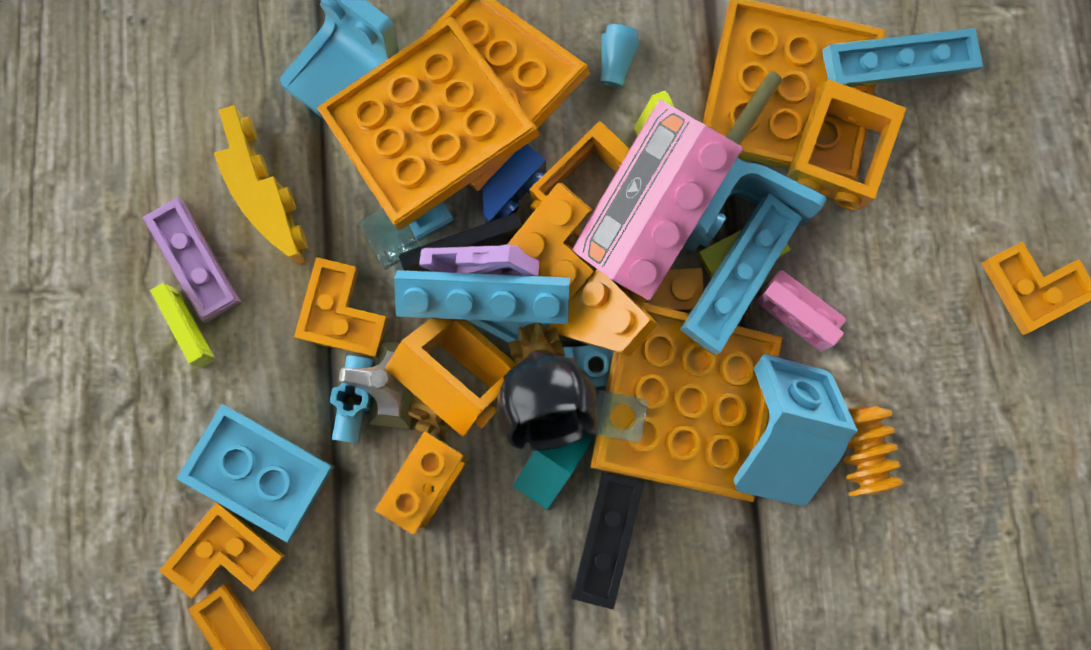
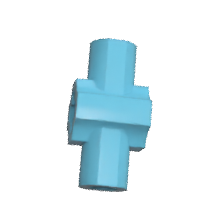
M347 356L345 368L373 367L374 360L358 356ZM345 383L332 388L330 403L337 408L332 440L359 444L364 414L371 411L372 395ZM353 389H355V393L362 396V401L360 405L354 404L351 411V406L344 403L346 394L352 395Z

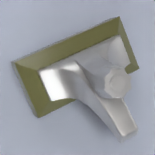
M381 341L378 364L374 367L341 368L339 382L362 389L373 396L369 417L370 425L407 430L413 429L414 417L408 415L413 393L384 369L400 343Z

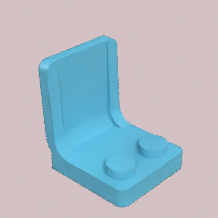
M321 0L320 6L326 15L322 28L280 78V83L285 91L322 119L324 118L318 111V106L399 52L392 20L366 0Z
M737 158L683 247L692 253L695 252L700 244L707 248L726 218L725 215L720 213V210L729 197L739 196L758 205L762 197L771 193L802 217L798 224L804 226L822 209L827 198L768 167L756 163L748 164Z
M763 354L755 365L754 371L769 409V423L766 431L735 475L734 483L736 490L741 493L795 505H805L812 499L846 451L848 442L858 430L831 373L823 369Z

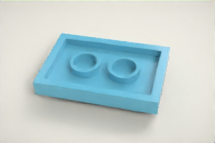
M221 404L178 475L177 480L283 541L291 542L334 466L229 406Z

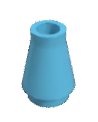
M621 24L607 25L606 33L601 34V84L615 88H622L624 86L626 75L641 43L637 39L639 31L635 28Z

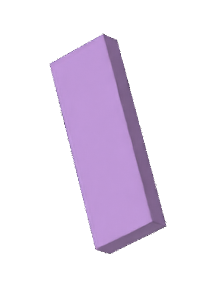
M180 197L142 217L201 322L208 323L242 303L186 204Z

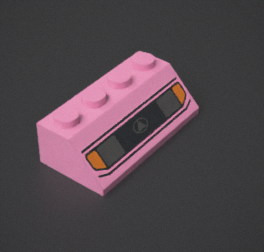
M659 99L576 240L572 251L613 281L650 301L743 147Z

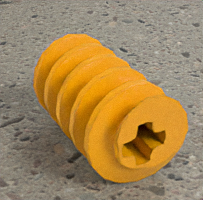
M879 406L848 409L858 431L847 445V448L853 449L855 453L843 458V463L856 466L857 470L845 477L847 481L858 483L860 486L849 492L848 496L892 492V489L903 485V479L889 475V472L901 466L900 461L886 457V455L898 450L897 444L884 441L885 437L895 433V427L881 423L882 420L893 415L892 410L880 408Z

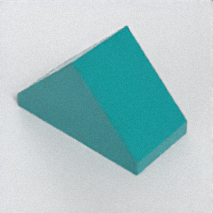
M583 432V439L572 444L549 450L534 451L512 487L548 510L573 473L593 438Z

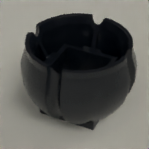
M534 351L503 376L504 381L497 397V415L499 425L506 434L511 446L523 449L528 442L531 451L559 448L583 439V429L588 433H592L597 427L599 402L597 392L589 376L576 364L575 359Z

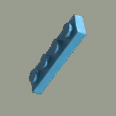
M975 28L830 44L822 50L827 78L849 87L971 73L983 67Z
M771 193L762 197L680 328V331L713 355L721 353L802 217Z
M397 270L394 277L396 317L568 324L570 278Z

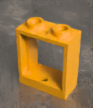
M827 79L816 95L787 177L824 196L834 199V203L841 208L848 210L864 209L876 197L907 108ZM826 114L881 134L864 184L808 164Z
M599 121L530 188V201L533 202L530 208L534 212L558 182L562 183L593 152L616 173L630 149ZM579 227L566 243L573 247L582 229Z
M430 318L400 342L384 369L464 437L475 425L483 429L497 413L495 405L497 404L498 393L504 381L503 376L513 369L516 364L465 319ZM441 345L490 389L478 398L432 358L429 353Z
M424 431L375 511L412 535L425 531L470 458L439 438Z

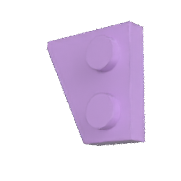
M515 245L422 249L419 266L432 272L538 276L540 261L525 254L522 248Z

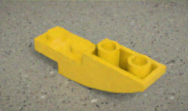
M235 105L219 109L229 148L215 152L214 156L231 195L253 226L272 245L297 265L306 263L302 250L308 248L307 240L302 227L294 225L291 212L296 210L293 195L289 187L283 188L274 176L269 177L263 156L261 154L256 155L252 142L258 140V136L250 116L244 118Z

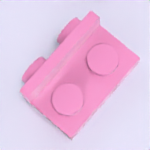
M779 270L754 301L819 352L835 346L844 334L840 328L845 323V317L783 270Z

